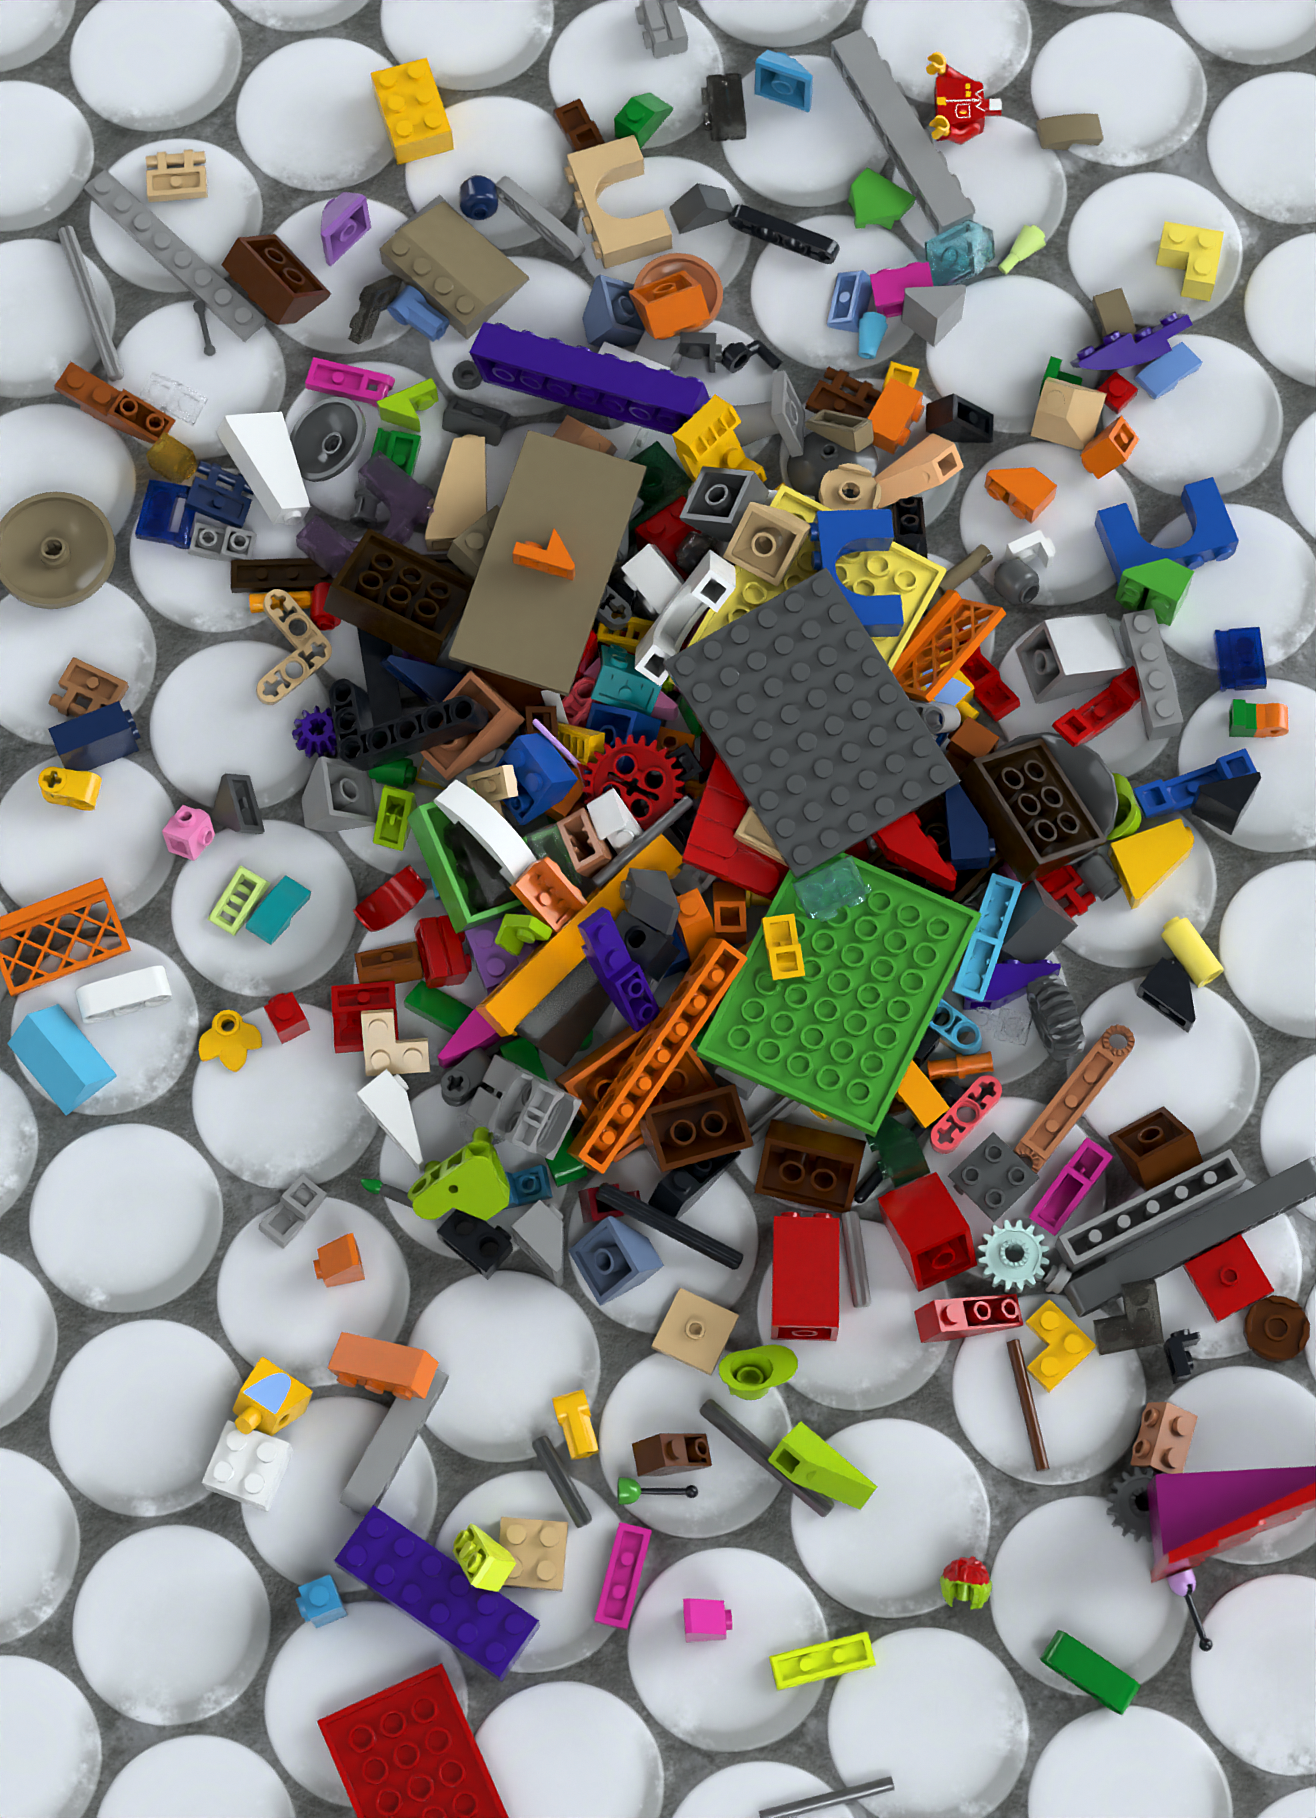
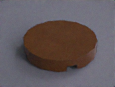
M1272 1295L1259 1300L1250 1307L1243 1322V1335L1247 1346L1255 1355L1271 1362H1284L1293 1359L1304 1349L1310 1337V1323L1297 1302L1284 1296Z

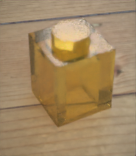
M166 432L161 435L146 453L150 468L177 486L184 479L188 480L196 470L197 462L194 452Z

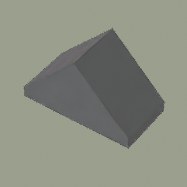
M697 183L673 203L669 210L679 234H683L727 220L733 207L725 189Z

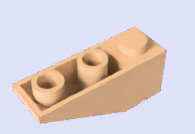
M932 433L875 476L873 479L876 483L879 482L881 487V499L877 509L896 503L900 498L906 499L939 486L960 471L964 466L955 443Z

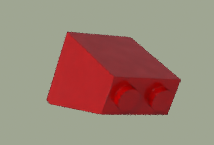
M937 1172L920 1177L908 1185L891 1190L877 1198L881 1217L918 1292L977 1266L970 1227Z

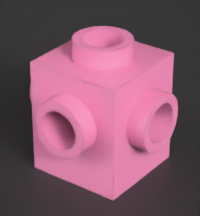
M182 805L177 813L169 819L168 824L162 830L169 852L193 861L197 859L206 846L211 844L215 836L209 814L201 809H193Z

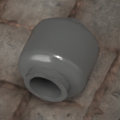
M1014 559L1004 562L997 567L994 574V588L1009 603L1013 605L1027 604L1036 597L1040 587L1039 576L1021 560Z

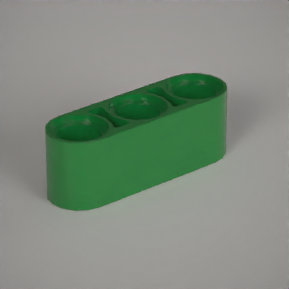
M1057 1630L1039 1658L1050 1669L1119 1715L1124 1714L1141 1687L1128 1674L1061 1630Z

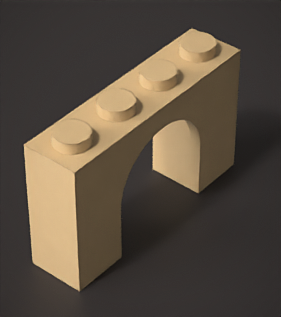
M635 135L567 155L568 167H564V174L568 185H574L576 192H573L575 205L578 210L583 209L585 217H582L585 232L587 235L592 234L594 242H591L594 256L596 260L601 258L604 269L672 249V232L663 209L634 218L621 219L607 214L597 203L599 195L608 186L644 175V159Z

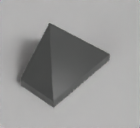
M225 773L221 777L211 818L237 833L263 834L265 829L250 775Z

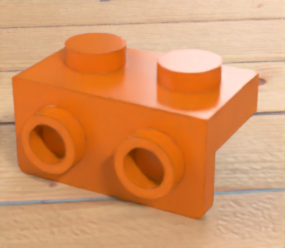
M544 857L531 863L509 887L534 917L553 929L551 935L557 933L575 912L585 908L588 904L581 891L575 885H572L561 872L559 865L549 857Z

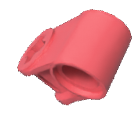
M584 677L579 679L571 689L569 697L565 696L563 698L562 704L569 725L585 728L592 702L608 705L591 699L590 694L595 683L594 678Z

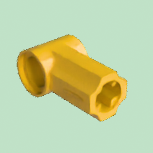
M584 1389L551 1398L559 1427L562 1426L571 1460L583 1459L598 1453V1444L589 1419L591 1413Z

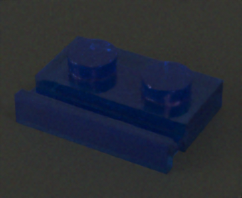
M1260 627L1233 628L1228 631L1215 630L1213 637L1220 691L1224 692L1228 689H1234V691L1265 689L1267 678Z

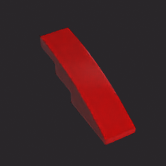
M970 638L960 642L959 646L964 643H967L970 640ZM951 646V647H948V648H946V649H944V650H942V651H944V652L949 651V650L952 649V646ZM979 646L960 667V670L974 686V700L997 722L1020 707V699L1001 680L1000 672L981 654Z

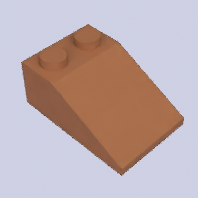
M472 670L468 672L442 702L461 695L469 696L487 709L489 713L487 724L477 732L420 752L448 781L505 743L525 720L487 680Z

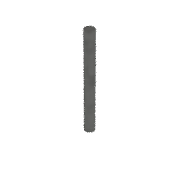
M685 795L591 878L592 882L598 888L602 887L694 805L693 801Z
M890 1776L759 1811L760 1818H790L895 1790Z

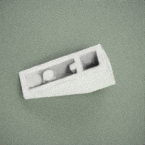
M386 1069L356 1093L358 1100L421 1173L425 1166L406 1092L409 1087L400 1075L392 1076Z

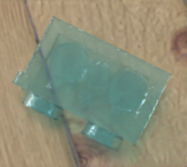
M846 856L792 884L808 919H819L820 922L838 915L836 909L846 904L850 908L866 900L864 895L872 891L870 885L864 884L852 856Z

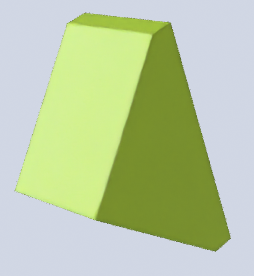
M387 785L383 786L373 843L399 851L404 850L411 830L407 817L417 808L415 793Z

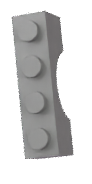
M1154 608L1123 614L1119 630L1126 657L1131 659L1136 671L1141 695V714L1148 740L1154 741L1179 736L1184 721Z

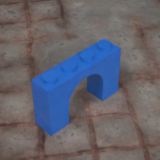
M1213 477L1184 485L1180 499L1190 521L1193 536L1185 544L1176 548H1159L1146 542L1136 528L1127 502L1097 511L1094 524L1118 586L1124 569L1168 558L1193 570L1201 567L1205 562L1215 559L1216 561H1224L1235 554L1239 540Z
M891 509L817 511L813 523H809L811 528L808 533L809 541H814L815 551H812L811 554L812 570L819 572L827 567L870 637H898L904 625L901 595L865 596L856 594L841 583L835 569L837 560L846 554L865 551H889L894 539Z

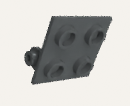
M995 1132L990 1134L948 1175L955 1183L953 1188L960 1195L965 1193L993 1222L997 1221L1040 1178Z

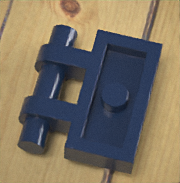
M200 460L196 472L206 475V480L195 476L183 507L231 527L241 529L252 499L241 494L244 491L253 495V491L242 474L238 473L235 475L221 469L222 466L214 462L209 464ZM217 480L232 486V490L230 491L216 485Z

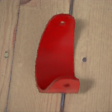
M409 864L359 903L352 911L368 931L377 932L383 930L405 916L420 902L427 891V885Z

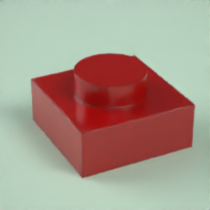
M1115 371L1097 391L1107 393L1104 404L1118 415L1137 395L1138 388Z

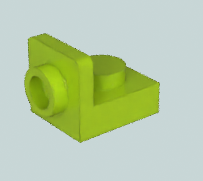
M505 914L495 943L510 954L519 956L524 942L534 943L535 940L549 941L553 929L533 915Z

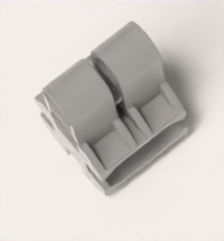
M495 1054L482 1079L484 1083L495 1088V1090L492 1092L479 1086L466 1113L487 1125L486 1128L504 1136V1139L529 1152H537L553 1161L582 1100Z

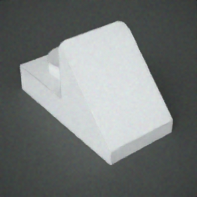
M614 788L586 805L597 837L600 841L607 838L617 854H620L644 832Z

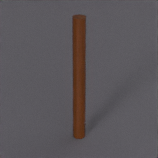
M1010 1340L1006 1343L1036 1471H1045L1050 1468L1020 1340Z

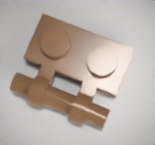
M73 657L58 682L60 688L67 690L64 697L53 694L50 697L49 705L57 708L58 712L65 716L79 717L117 701L121 702L129 685L126 681ZM78 697L91 702L88 709L76 704Z

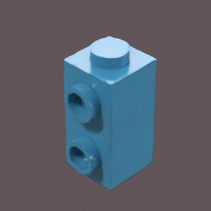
M330 1574L298 1587L301 1596L295 1599L305 1622L311 1621L316 1628L348 1616L337 1585Z

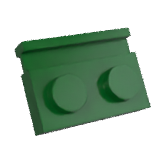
M378 428L364 480L365 487L370 488V486H374L380 490L408 495L422 443L421 436L391 430V432L383 431V428Z

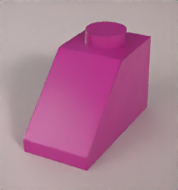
M683 1599L686 1642L726 1640V1630H733L731 1609H724V1601Z

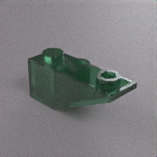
M886 1113L875 1137L864 1134L871 1151L878 1150L882 1160L877 1161V1165L883 1179L890 1178L894 1188L931 1173L915 1134L888 1113Z

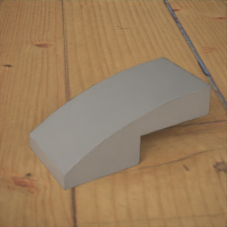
M302 1174L283 1193L280 1203L261 1221L258 1230L284 1249L326 1198L327 1193Z

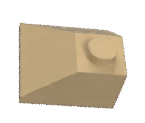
M1047 377L1036 410L1031 436L1083 451L1085 446L1094 438L1107 393Z
M750 502L723 558L778 587L798 555L811 526L808 522L785 510Z

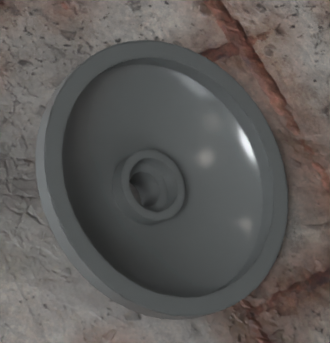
M345 397L323 399L311 406L295 424L290 435V441L303 479L312 482L329 480L345 471L358 456L365 439L366 421L360 407L350 399Z
M811 432L804 437L803 455L793 458L789 455L787 474L789 482L795 491L802 495L815 496V501L820 503V484L824 475L829 470L831 472L834 469H838V466L842 464H857L868 469L872 473V478H874L878 470V457L872 443L857 453L815 432ZM852 489L842 492L847 498L858 497L853 494Z

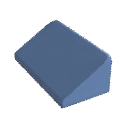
M864 270L838 273L827 322L829 328L859 333V319L863 317V313L868 311L872 292L870 276Z

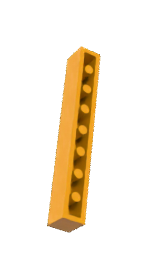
M660 834L602 887H597L585 899L588 902L587 906L575 912L557 933L550 936L549 941H542L475 1009L501 1037L510 1036L511 1034L513 1036L518 1035L528 1025L526 1019L533 1012L538 1014L550 1003L548 997L555 990L560 992L572 981L570 975L577 968L582 970L589 964L582 949L585 942L577 925L601 907L610 911L614 921L622 910L628 912L624 900L620 898V885L623 880H626L629 868L666 871L670 880L674 879L681 871L678 867L683 863L682 855L663 834Z

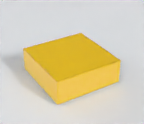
M891 361L881 392H883L890 378L915 388L920 369Z

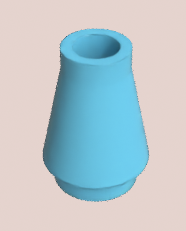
M865 312L863 317L859 319L858 356L865 359L876 358L877 350L888 328L886 324L887 318L884 315L875 312Z

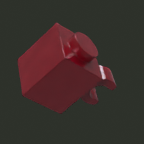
M619 1183L611 1184L612 1186L620 1189ZM599 1187L578 1191L583 1223L604 1220L608 1216H613L614 1218L624 1216L623 1212L596 1198ZM639 1190L626 1192L641 1200Z

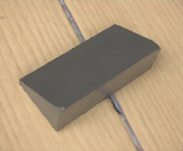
M454 396L444 411L442 429L461 436L472 434L478 437H485L486 444L498 446L511 414Z

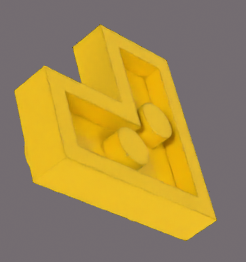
M1050 1299L1025 1323L1048 1346L1026 1367L1027 1372L1048 1393L1097 1346Z

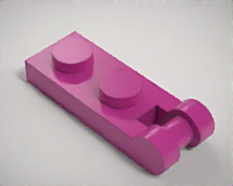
M313 357L305 386L309 390L368 403L378 408L377 401L388 397V391L392 390L395 379L387 374ZM370 384L377 386L376 392L368 390Z

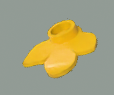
M223 1010L213 1018L212 1028L202 1034L198 1048L199 1056L203 1062L219 1057L226 1068L233 1072H238L246 1062L247 1049L255 1050L261 1048L262 1038L259 1030L254 1025L245 1023L239 1013L233 1010ZM227 1022L234 1024L233 1029L230 1031L223 1030V1025Z

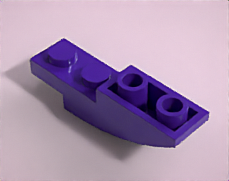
M1172 312L1159 320L1161 324L1151 329L1148 326L1136 332L1134 340L1130 333L1114 331L1103 337L1104 343L1096 348L1090 345L1077 352L1078 358L1070 363L1073 368L1111 370L1142 364L1172 351L1167 339L1193 324L1188 314Z
M601 907L577 925L585 942L582 949L594 973L616 1008L635 1032H639L657 1017L660 1009L640 965L631 960L610 911Z

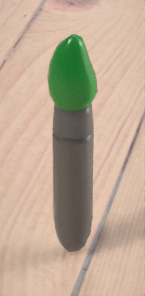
M361 1179L362 1186L368 1192L380 1194L390 1200L413 1208V1203L407 1198L408 1192L383 1184L377 1179Z

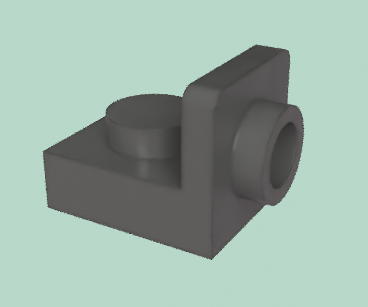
M680 332V354L689 359L710 357L709 372L715 373L716 362L721 363L722 344H716V333Z

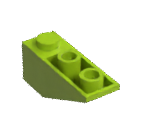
M802 1422L797 1424L780 1441L767 1460L793 1483L860 1510L878 1487Z

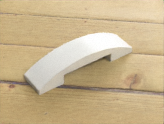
M458 780L452 782L433 800L454 824L460 821L503 867L499 872L511 885L531 863L537 861L531 850L512 826L481 796Z

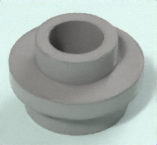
M1062 1262L1058 1267L1053 1264L1048 1269L1042 1279L1046 1283L1045 1291L1048 1293L1053 1291L1056 1294L1061 1292L1072 1274L1066 1269V1264Z

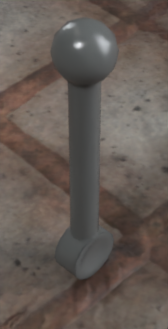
M196 301L193 304V308L198 314L206 345L204 353L207 356H213L216 349L211 345L204 312L206 307L203 301Z

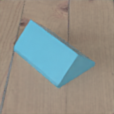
M59 1004L27 1014L7 1043L65 1116L117 1077L115 1072Z

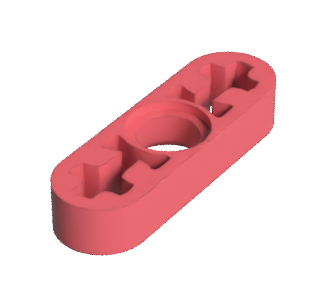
M990 1075L979 1077L933 1127L930 1135V1144L936 1152L941 1154L953 1152L998 1103L1002 1093V1086L997 1078ZM989 1085L992 1086L993 1097L990 1095L985 1096L979 1106L975 1101L981 1094L982 1089L980 1086L987 1088ZM961 1107H970L975 1113L974 1120L968 1123L960 1121L957 1117V1110ZM953 1123L956 1129L950 1137L952 1143L950 1144L945 1141L943 1144H940L938 1142V1132L942 1134L947 1133Z

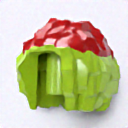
M974 1556L970 1558L959 1557L957 1560L951 1561L945 1567L944 1573L939 1579L943 1597L950 1607L953 1606V1599L956 1597V1599L961 1601L971 1600L970 1609H982L983 1604L987 1602L992 1591V1582L985 1565Z

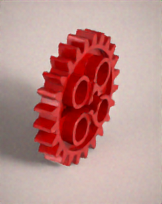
M630 734L627 738V744H624L620 737H616L615 748L607 742L604 743L606 753L603 754L595 751L594 755L598 762H587L586 764L593 770L592 774L588 773L582 776L585 780L590 781V785L583 787L582 791L591 793V797L586 799L584 804H588L604 794L607 785H615L620 790V798L644 831L676 804L674 802L675 799H682L685 796L677 791V787L686 784L685 781L676 779V775L680 774L683 768L673 769L672 764L678 758L672 757L667 759L665 757L669 750L668 747L660 751L657 750V739L650 745H646L645 735H642L639 742L635 743L633 735ZM622 756H628L633 759L635 767L632 773L626 774L619 769L618 762ZM656 770L662 774L663 783L659 788L651 787L648 784L647 774L649 771ZM613 772L629 782L635 778L638 779V786L657 794L659 800L656 801L640 791L630 794L628 792L630 789L628 785L610 778L608 773ZM636 799H643L648 803L649 811L647 815L639 816L635 814L633 802Z

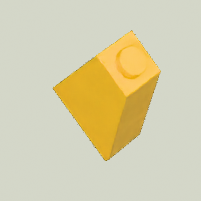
M1181 818L1110 843L1107 855L1114 871L1119 876V882L1122 885L1131 909L1138 908L1189 857L1195 843L1194 836L1188 826L1184 827Z

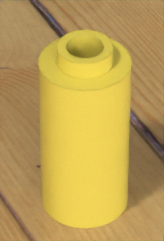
M1177 916L1164 924L1163 929L1165 931L1161 934V937L1198 988L1210 983L1224 971V968L1188 918L1180 919Z

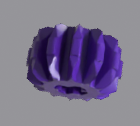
M315 706L313 709L314 713L312 714L303 710L302 715L304 719H295L294 725L297 729L292 731L293 739L297 740V749L299 751L305 750L308 758H311L315 752L318 754V758L324 757V752L327 751L334 756L336 753L334 746H337L331 709L328 707L321 713L320 708ZM320 730L323 734L318 735L315 731Z

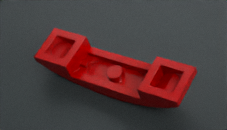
M1132 665L1114 678L1108 688L1077 710L1071 709L1053 722L1052 727L1073 748L1078 747L1081 743L1084 744L1104 732L1141 701L1140 688L1134 666Z

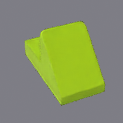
M429 378L377 401L381 420L421 432L420 421L415 411L429 409L434 403L439 401L437 387L433 379Z

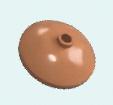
M685 253L666 254L649 262L638 274L633 288L636 289L683 270L701 284L711 318L704 320L703 324L696 328H683L675 331L674 336H680V332H699L706 328L717 317L723 302L722 283L714 268L703 259Z

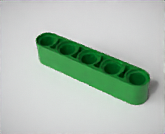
M529 1034L499 1045L503 1058L549 1082ZM568 1129L553 1161L545 1158L557 1188L588 1176L585 1165L566 1152L574 1140L570 1129Z

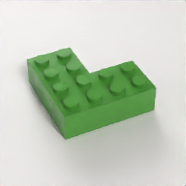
M433 801L418 806L407 817L456 934L502 918L505 914H513L527 909L510 890L511 884L499 872L503 867L460 821L454 824ZM555 827L522 837V840L531 850L537 861L544 857H549L559 865L561 872L572 885H579Z

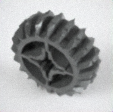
M1056 974L1035 978L1034 981L1029 982L1026 990L1029 1003L1028 1008L1031 1011V1018L1034 1021L1044 1048H1047L1048 1054L1056 1061H1060L1063 1059L1068 1060L1082 1053L1085 1048L1083 1026L1076 1009L1077 1006L1074 1004L1072 996L1069 994L1063 980Z

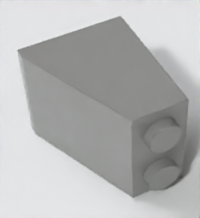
M1106 613L1044 620L1016 649L1036 704H1042L1111 683L1114 678L1127 668Z

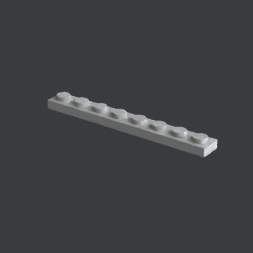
M106 169L83 187L85 194L196 298L203 301L205 306L242 341L248 340L266 324L265 317Z

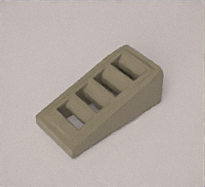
M823 409L805 422L806 428L853 452H860L874 441L873 425L870 419Z

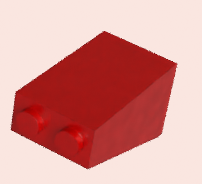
M796 1212L780 1213V1216H774L771 1339L837 1341L839 1330V1218H832V1214L815 1213L813 1217H800V1214Z

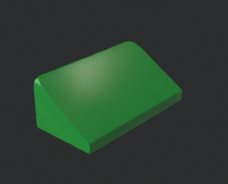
M422 980L403 1001L405 1008L453 1035L473 1011L469 1006L437 988L428 989L426 982Z

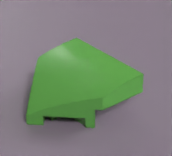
M867 167L851 184L848 205L853 209L856 228L865 229L866 224H880L886 229H892L894 220H899L913 207L916 197Z

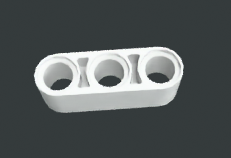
M164 966L140 969L86 984L75 990L82 1022L87 1024L159 1006L173 998Z

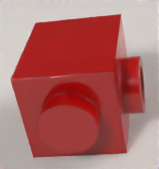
M292 992L286 995L285 993L275 995L268 1001L267 1005L263 1006L267 1018L281 1044L310 1030L307 1018Z

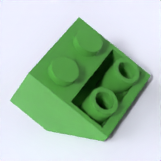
M1168 558L1124 569L1115 600L1119 601L1124 608L1132 611L1154 608L1157 623L1171 626L1187 597L1194 571Z

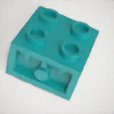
M601 645L599 650L601 667L590 694L591 699L651 716L662 685H657L635 669V655L627 653V650L618 645H610V647Z

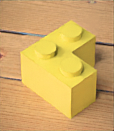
M1164 222L1156 265L1185 270L1180 296L1210 301L1215 285L1224 232Z

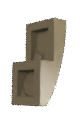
M1067 114L1040 119L1036 122L1041 149L1068 150L1072 144L1098 146L1104 140L1098 114Z
M1122 288L1093 296L1092 303L1103 327L1102 336L1105 337L1118 330L1119 333H1130L1134 340V334L1137 331Z

